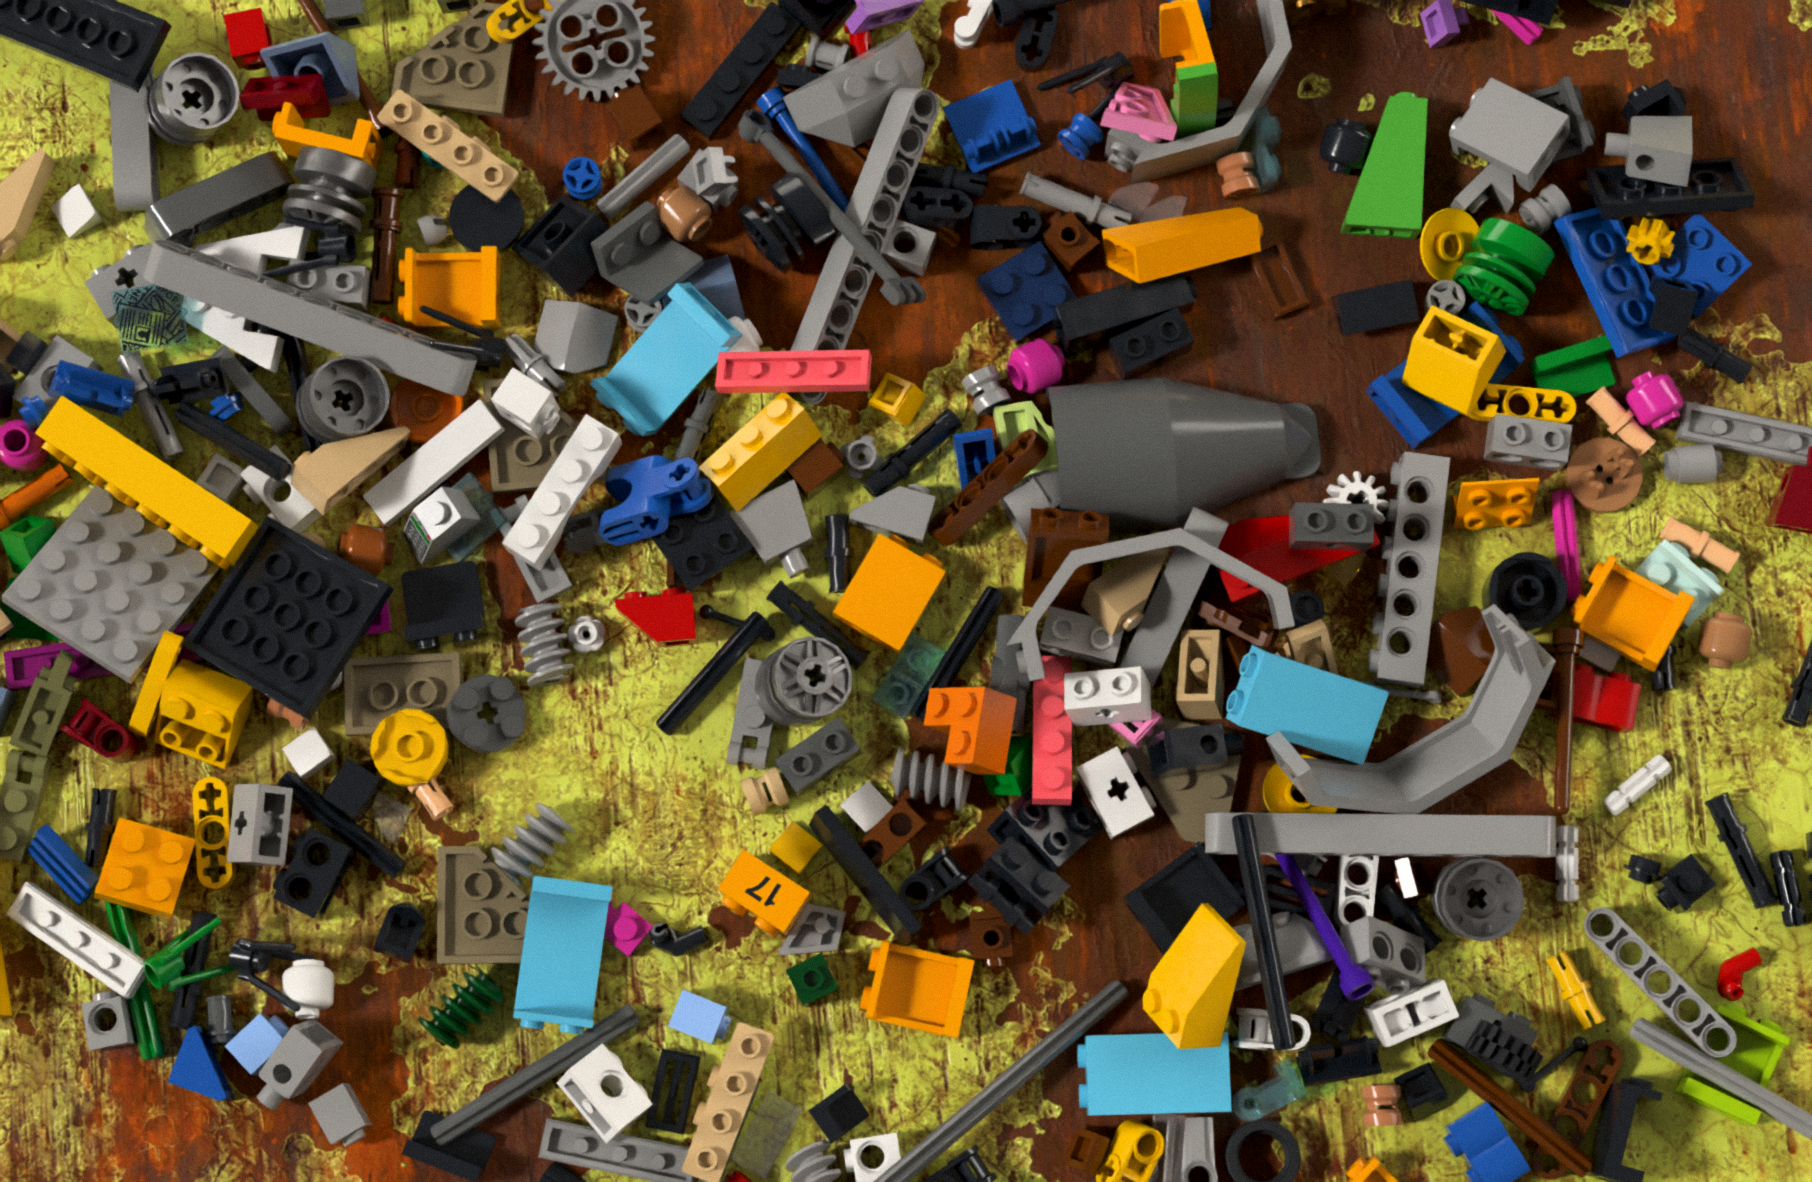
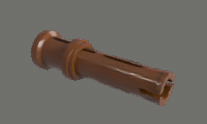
M378 187L373 188L371 192V197L374 198L373 219L369 221V228L374 233L369 302L374 304H394L397 235L403 229V223L399 221L400 200H403L405 192L400 189Z

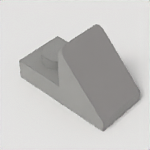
M1490 163L1454 198L1449 208H1458L1463 210V212L1469 211L1475 214L1490 198L1505 213H1508L1514 204L1513 174Z

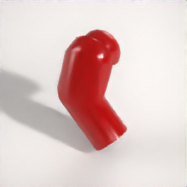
M1754 947L1725 960L1721 964L1716 983L1717 991L1721 997L1729 1001H1737L1743 996L1744 990L1741 988L1744 973L1762 965L1761 957Z

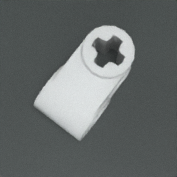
M1236 1008V1014L1239 1015L1238 1040L1234 1041L1233 1047L1269 1051V1049L1275 1050L1267 1010ZM1290 1014L1291 1021L1301 1027L1302 1038L1294 1048L1283 1051H1296L1304 1047L1309 1041L1311 1035L1310 1026L1303 1017ZM1252 1020H1254L1253 1038L1250 1037Z

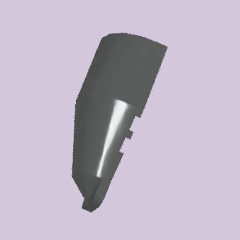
M1164 377L1047 387L1045 389L1046 399L1050 401L1054 425L1060 509L1062 511L1075 512L1090 510L1100 514H1108L1109 535L1173 530L1185 525L1193 507H1197L1207 513H1213L1219 508L1235 501L1243 500L1279 483L1310 478L1315 474L1320 465L1321 454L1317 419L1313 410L1303 403L1276 404Z

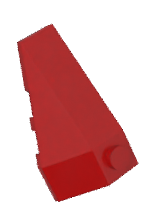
M1289 515L1244 519L1227 527L1218 547L1219 550L1284 586L1365 552L1289 549ZM1375 528L1374 543L1368 550L1381 545ZM1218 568L1231 603L1241 605L1265 594L1251 584Z

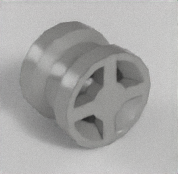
M1451 280L1436 282L1424 298V313L1427 314L1433 305L1457 316L1465 303L1464 290L1459 284Z
M632 295L627 298L624 306V312L630 327L641 334L646 331L663 311L660 300L648 306Z

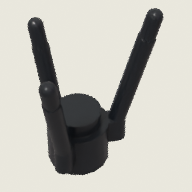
M1117 52L1109 58L1104 56L1094 63L1037 85V89L1043 91L1095 71V73L1067 88V92L1072 94L1096 81L1106 90L1110 87L1112 88L1111 92L1087 116L1094 121L1109 106L1110 101L1115 98L1121 84L1134 77V71L1124 54Z
M284 216L283 222L286 224L324 232L326 235L319 238L318 251L306 252L305 262L264 271L262 275L272 278L322 266L338 265L341 262H353L357 253L355 236L350 231L341 232L340 224H323Z
M425 305L419 307L420 312L479 337H473L470 345L431 340L429 342L431 347L473 354L477 358L474 369L477 371L488 372L489 367L500 368L504 353V339L494 337V331L481 329Z
M240 938L232 946L229 962L233 969L239 970L238 979L250 982L283 1005L298 1012L301 1009L299 1004L255 974L266 971L270 965L271 958L296 961L315 959V957L288 952L296 950V945L292 943L252 941Z

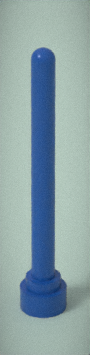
M781 86L770 89L757 100V105L764 115L770 116L772 120L776 119L827 195L845 214L850 200L805 134L798 130L783 99L787 94Z

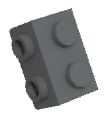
M1570 77L1561 78L1556 85L1526 93V95L1569 115L1571 134L1549 166L1586 156L1593 146V141H1595V132L1591 121L1585 120L1581 110L1583 106L1582 95L1579 87L1572 85Z

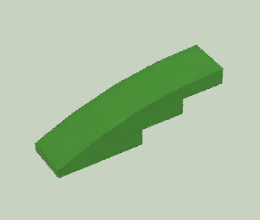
M1215 62L1176 69V84H1173L1174 99H1171V115L1177 125L1173 141L1215 128L1218 95V72Z

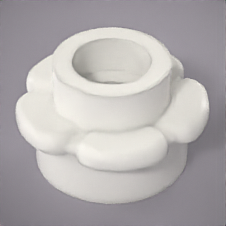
M581 616L575 620L574 625L569 627L567 633L568 640L573 643V648L579 653L585 654L590 651H597L604 644L603 635L605 634V627L598 619L593 620L590 616ZM585 631L590 632V636L588 638L583 637V633Z

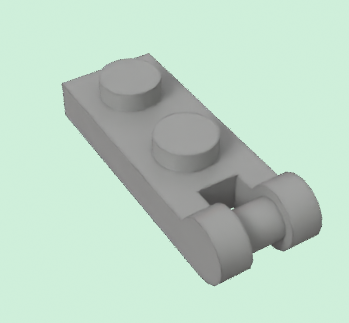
M525 494L516 498L515 504L505 509H502L500 506L491 511L504 539L512 528L510 523L519 518L529 502ZM554 550L540 571L514 556L538 604H543L573 588Z
M745 658L726 764L738 766L739 762L753 764L755 769L765 770L774 721L768 718L761 709L754 691L755 675L763 660ZM744 737L758 739L756 749L742 747Z

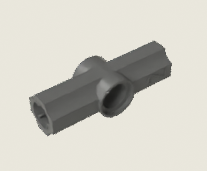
M1008 614L998 616L996 655L992 657L990 689L1017 698L1011 734H1023L1026 711L1025 698L1026 693H1029L1030 681L1028 673L1020 675L1015 651L1023 649L1022 643L1007 645L1025 616Z

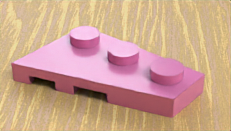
M1128 82L1121 84L1115 98L1110 101L1109 107L1105 109L1100 124L1105 127L1138 133L1141 138L1151 142H1161V139L1173 141L1177 130V125L1159 89Z

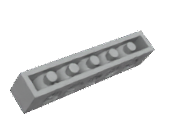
M1405 451L1400 457L1399 462H1393L1390 484L1396 485L1395 498L1388 500L1389 507L1386 509V521L1392 522L1390 537L1384 536L1381 549V559H1387L1386 573L1379 574L1377 583V596L1383 598L1381 612L1375 611L1372 624V634H1378L1377 648L1370 650L1368 658V672H1374L1373 683L1419 689L1424 684L1450 466L1449 457ZM1410 487L1420 488L1425 493V502L1415 503L1411 501L1408 497L1407 489ZM1406 524L1416 525L1421 531V539L1412 541L1406 538L1403 533V526ZM1399 562H1411L1416 567V577L1406 578L1402 576L1398 569ZM1402 598L1410 602L1412 606V614L1410 616H1402L1396 612L1394 608V601L1396 599ZM1400 636L1404 638L1408 644L1407 653H1395L1389 644L1390 637Z

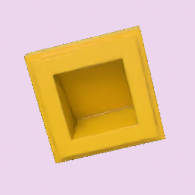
M887 372L869 400L868 405L908 427L923 404L926 395L914 383Z
M792 821L768 851L800 876L823 847V844Z

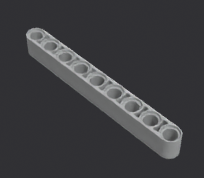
M901 87L894 91L845 211V215L881 255L938 115L939 99L932 90ZM839 230L790 351H814L817 348L818 350H844L875 271ZM786 392L795 401L811 405L820 403L827 394V392Z
M163 239L154 240L143 278L152 284L337 353L362 357L380 369L455 396L466 395L477 363V358L473 354L433 348L429 345V342L435 339L178 243Z
M1327 813L1205 814L1206 854L1238 855L1232 818L1241 814H1251L1254 820L1260 855L1557 857L1555 816Z

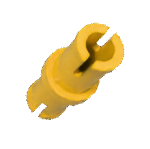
M1569 949L1559 953L1566 967L1565 970L1561 968L1556 956L1547 959L1546 962L1549 964L1563 991L1560 995L1563 1001L1568 1000L1582 1026L1581 1029L1585 1031L1593 1027L1586 1015L1587 1010L1590 1012L1596 1025L1605 1021V1017H1603L1588 989L1592 986L1588 980H1583L1570 955Z

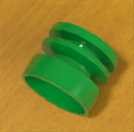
M1497 218L1484 219L1471 244L1475 252H1469L1464 255L1463 265L1458 266L1453 280L1461 286L1465 294L1479 303L1504 314L1522 315L1529 304L1528 299L1532 298L1536 291L1533 282L1543 279L1555 254L1543 239L1515 223Z

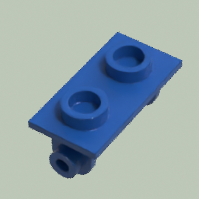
M59 360L48 396L58 399L64 396L75 404L123 417L124 412H129L131 409L133 397H130L135 382Z

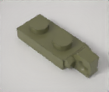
M61 649L52 668L43 665L41 671L35 677L9 744L36 755L47 757L75 690L74 685L77 678L68 675L76 657L75 654Z

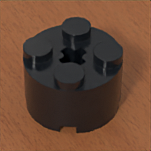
M1532 552L1517 553L1502 561L1488 575L1482 588V605L1484 610L1495 604L1505 615L1511 613L1519 625L1526 632L1530 631L1532 634L1539 632L1550 624L1562 611L1567 599V584L1562 573L1558 571L1547 557ZM1521 587L1524 588L1525 594L1531 595V598L1527 601H1523L1522 596L1517 594Z

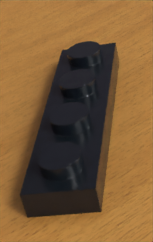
M771 2L681 112V120L711 141L802 28L801 22L774 2Z

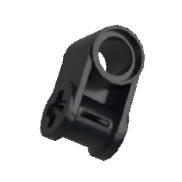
M978 205L973 207L970 214V247L973 249L985 251L1027 249L1041 239V217L1037 210L1030 206ZM1022 222L1029 223L1027 233L1021 232Z
M949 845L928 859L920 869L901 884L898 896L912 914H920L926 911L944 896L950 895L973 876L970 871L965 872L951 855L952 848ZM912 885L922 886L927 893V900L919 905L910 903L905 896L906 889Z
M975 1144L947 1162L948 1165L929 1176L924 1182L936 1180L943 1182H992L998 1177L995 1172H989L978 1154L980 1148ZM967 1162H969L974 1172L976 1173L978 1177L977 1179L968 1167Z

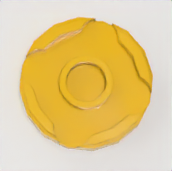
M406 708L397 711V713L389 717L387 716L378 724L372 735L370 753L375 767L385 779L398 786L415 787L430 782L440 774L448 760L450 745L445 729L435 717L422 710Z

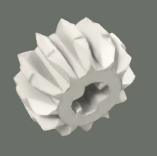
M1355 471L1352 474L1351 482L1344 474H1341L1337 478L1339 486L1330 484L1326 489L1327 493L1333 498L1324 499L1323 503L1351 504V501L1357 497L1362 501L1361 504H1374V523L1382 524L1385 517L1380 511L1386 510L1389 507V502L1377 499L1385 493L1386 489L1384 486L1376 489L1371 487L1375 481L1374 476L1370 475L1365 483L1361 482L1359 471Z

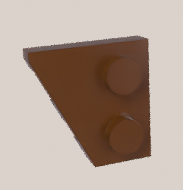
M1204 591L1196 613L1203 617L1202 621L1213 627L1224 628L1268 650L1274 633L1272 616L1240 604L1231 603L1229 600Z

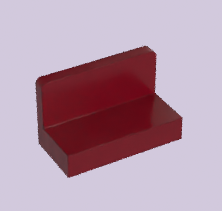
M321 74L250 78L239 95L242 109H256L258 118L261 121H273L276 112L282 111L284 102L292 103L302 119L328 117L331 113Z

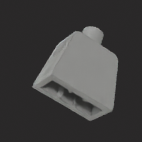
M1634 116L1630 119L1628 134L1606 133L1604 155L1626 157L1625 174L1629 177L1687 187L1693 156L1692 116Z
M794 479L751 500L739 512L735 509L729 511L730 516L751 543L755 554L765 567L772 566L781 561L790 579L810 569L801 550L813 545L814 541Z
M315 1019L293 1025L258 1074L266 1082V1085L257 1095V1099L267 1108L276 1110L285 1098L291 1099L303 1094L344 1042Z

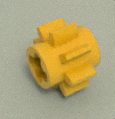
M1643 218L1639 227L1631 225L1626 237L1629 240L1626 251L1632 252V256L1638 263L1654 264L1656 266L1661 256L1670 258L1675 246L1671 243L1675 232L1669 231L1668 226L1662 220Z

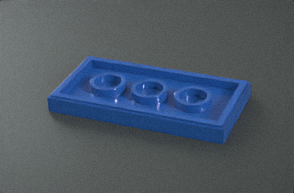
M1596 207L1562 216L1553 222L1617 359L1667 344L1677 338L1673 333L1653 330L1648 325L1656 297L1648 290L1650 280L1642 263H1638L1634 259L1632 252L1626 251L1629 240L1626 238L1628 233L1621 220L1601 219Z

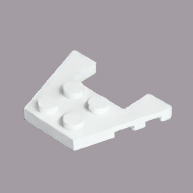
M298 226L200 244L196 245L195 250L262 275L266 269L268 258L304 261L311 230ZM183 297L179 314L180 319L263 368L277 373L284 339L279 336L250 332L253 321L190 297Z

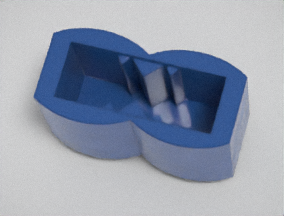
M1487 1101L1482 1102L1444 1126L1448 1135L1443 1137V1140L1455 1158L1461 1155L1470 1168L1465 1171L1469 1182H1513L1531 1170Z

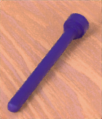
M1275 855L1341 971L1339 986L1347 1000L1354 1001L1366 996L1375 988V982L1368 970L1354 964L1293 855Z

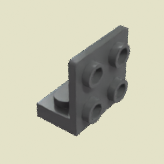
M645 201L591 242L601 277L648 306L656 303L669 293L676 283H682L704 265L703 258L664 234L659 222L657 207L648 201Z

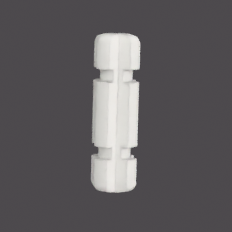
M1661 755L1652 758L1646 763V768H1640L1618 787V791L1611 792L1603 799V803L1608 811L1613 815H1618L1629 806V802H1635L1657 783L1656 779L1660 780L1671 772L1672 768L1669 762Z
M1565 825L1556 828V843H1559V848H1556V880H1559V885H1556V900L1559 902H1575L1579 898V885H1575V880L1579 879L1578 848H1575V843L1578 842V828L1575 826Z

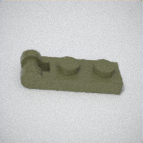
M11 749L8 754L6 772L0 791L1 859L23 864L26 862L27 849L31 844L52 761L50 757L37 755L36 758L25 756L24 751ZM22 771L32 773L30 784L20 782Z

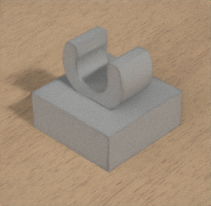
M708 147L692 159L697 195L711 196L719 189L728 188L738 181L737 176L726 175L725 167L735 163V158L729 155L724 156L722 147Z

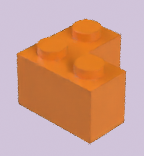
M988 687L930 688L923 726L949 735L945 764L976 775H1004L1017 698Z

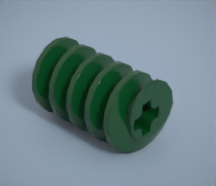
M476 964L475 966L479 973L477 977L468 972L463 974L467 983L465 988L456 983L451 985L456 995L454 999L444 994L440 996L445 1007L443 1010L432 1005L429 1007L433 1017L431 1021L421 1016L417 1018L420 1024L444 1047L448 1045L458 1049L460 1042L456 1034L466 1038L472 1035L468 1023L481 1027L483 1020L479 1012L481 1011L490 1016L495 1013L491 1000L501 1005L506 1002L499 986Z

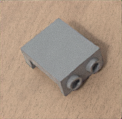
M1491 77L1484 88L1480 87L1475 91L1470 101V108L1463 118L1458 117L1452 124L1449 132L1452 151L1460 156L1466 150L1516 175L1517 186L1531 192L1571 134L1569 115Z

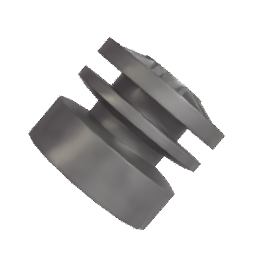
M187 53L171 61L163 72L153 80L146 91L144 109L147 121L156 134L169 143L183 147L200 145L211 138L231 119L238 108L240 92L236 77L225 63L215 56L205 53ZM185 101L191 106L188 109L182 105Z
M314 146L302 147L299 150L293 174L305 184H291L287 193L291 198L284 201L282 211L290 217L323 224H340L341 232L350 231L354 235H358L362 227V222L358 218H362L365 215L366 208L353 198L362 199L371 196L377 171L367 162L339 151Z
M343 355L331 358L303 381L297 392L295 409L299 422L307 433L318 441L327 444L362 436L380 423L388 410L390 392L384 375L376 365L362 357ZM342 400L344 406L342 408H334L332 401Z
M807 636L788 643L762 661L755 675L754 691L759 706L768 718L782 726L798 728L812 724L832 714L845 703L851 691L852 672L848 659L838 646L825 638ZM805 673H809V678L804 676Z
M1466 857L1456 859L1442 868L1433 882L1431 902L1433 912L1443 927L1455 935L1482 942L1498 939L1513 929L1521 917L1524 897L1522 885L1514 872L1501 862L1480 857ZM1468 890H1480L1481 893L1477 897L1481 902L1479 906L1466 904L1470 899L1467 894Z

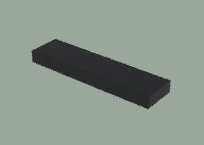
M825 805L817 810L809 823L810 828L903 946L907 945L916 937L921 929V924L831 809Z

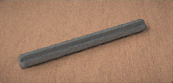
M625 1005L593 1025V1028L585 1030L583 1035H577L433 1125L430 1130L437 1144L441 1147L446 1146L566 1071L602 1043L606 1046L638 1026L640 1020L633 1007Z

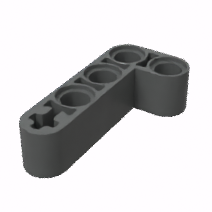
M270 151L156 201L146 210L144 230L152 244L156 239H163L192 248L194 237L286 196L289 186L295 184L277 152Z

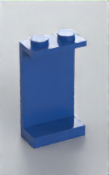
M1475 301L1459 317L1499 336L1506 350L1505 355L1488 383L1498 384L1515 371L1525 360L1522 355L1523 349L1514 337L1511 335L1506 336L1497 326L1499 323L1497 317L1488 307H1481ZM1406 359L1387 375H1381L1370 383L1366 394L1411 448L1415 450L1460 413L1403 386L1401 382L1407 362Z

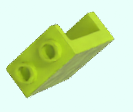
M1725 1002L1724 1006H1711L1732 1027L1737 1038L1736 1047L1732 1053L1725 1057L1712 1058L1766 1088L1783 1048L1789 1047L1792 1039L1782 1034L1784 1028L1765 1019H1761L1760 1023L1747 1018L1748 1011L1735 1004ZM1713 1028L1706 1036L1707 1045L1714 1051H1721L1728 1044V1036L1722 1029ZM1694 1044L1693 1047L1702 1051L1696 1044ZM1685 1067L1674 1090L1675 1093L1744 1126H1756L1762 1111Z

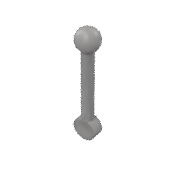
M1378 686L1388 691V695L1422 699L1429 703L1441 702V693L1437 691L1420 692Z

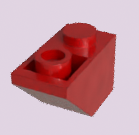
M684 588L664 589L661 596L647 597V592L643 591L628 592L624 594V599L615 600V607L618 613L660 648L698 644L695 599L692 593H685Z

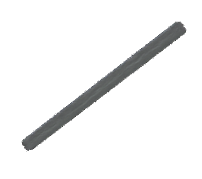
M1118 980L1109 983L873 1182L910 1181L1125 1000L1129 995L1126 987Z

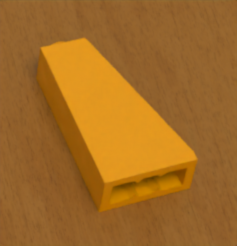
M1241 207L1102 230L1106 266L1139 284L1260 252V238L1263 234L1258 215Z

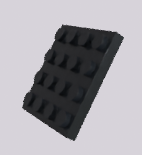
M266 516L182 646L310 721L394 589L389 584Z

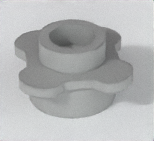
M864 435L860 440H856L851 444H844L840 448V452L849 466L848 474L853 479H860L863 473L877 470L883 464V458L877 455L874 447L875 440L871 436ZM864 454L865 459L862 461L859 460L858 455Z

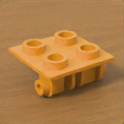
M1539 478L1462 482L1459 494L1452 495L1451 498L1452 509L1456 510L1453 529L1467 528L1469 530H1478L1483 527L1505 526L1514 528L1521 525H1529L1540 482Z

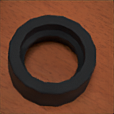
M1261 1119L1246 1122L1233 1131L1226 1141L1223 1159L1226 1172L1232 1182H1293L1299 1171L1301 1155L1299 1145L1288 1129L1277 1122ZM1252 1135H1271L1280 1142L1284 1149V1167L1279 1175L1271 1180H1253L1240 1167L1238 1158L1240 1147Z

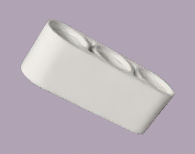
M1339 856L1333 911L1334 921L1339 928L1349 924L1344 917V908L1349 903L1358 905L1362 910L1363 917L1368 915L1373 917L1379 856ZM1351 865H1359L1365 870L1367 878L1363 885H1355L1349 880L1347 872Z

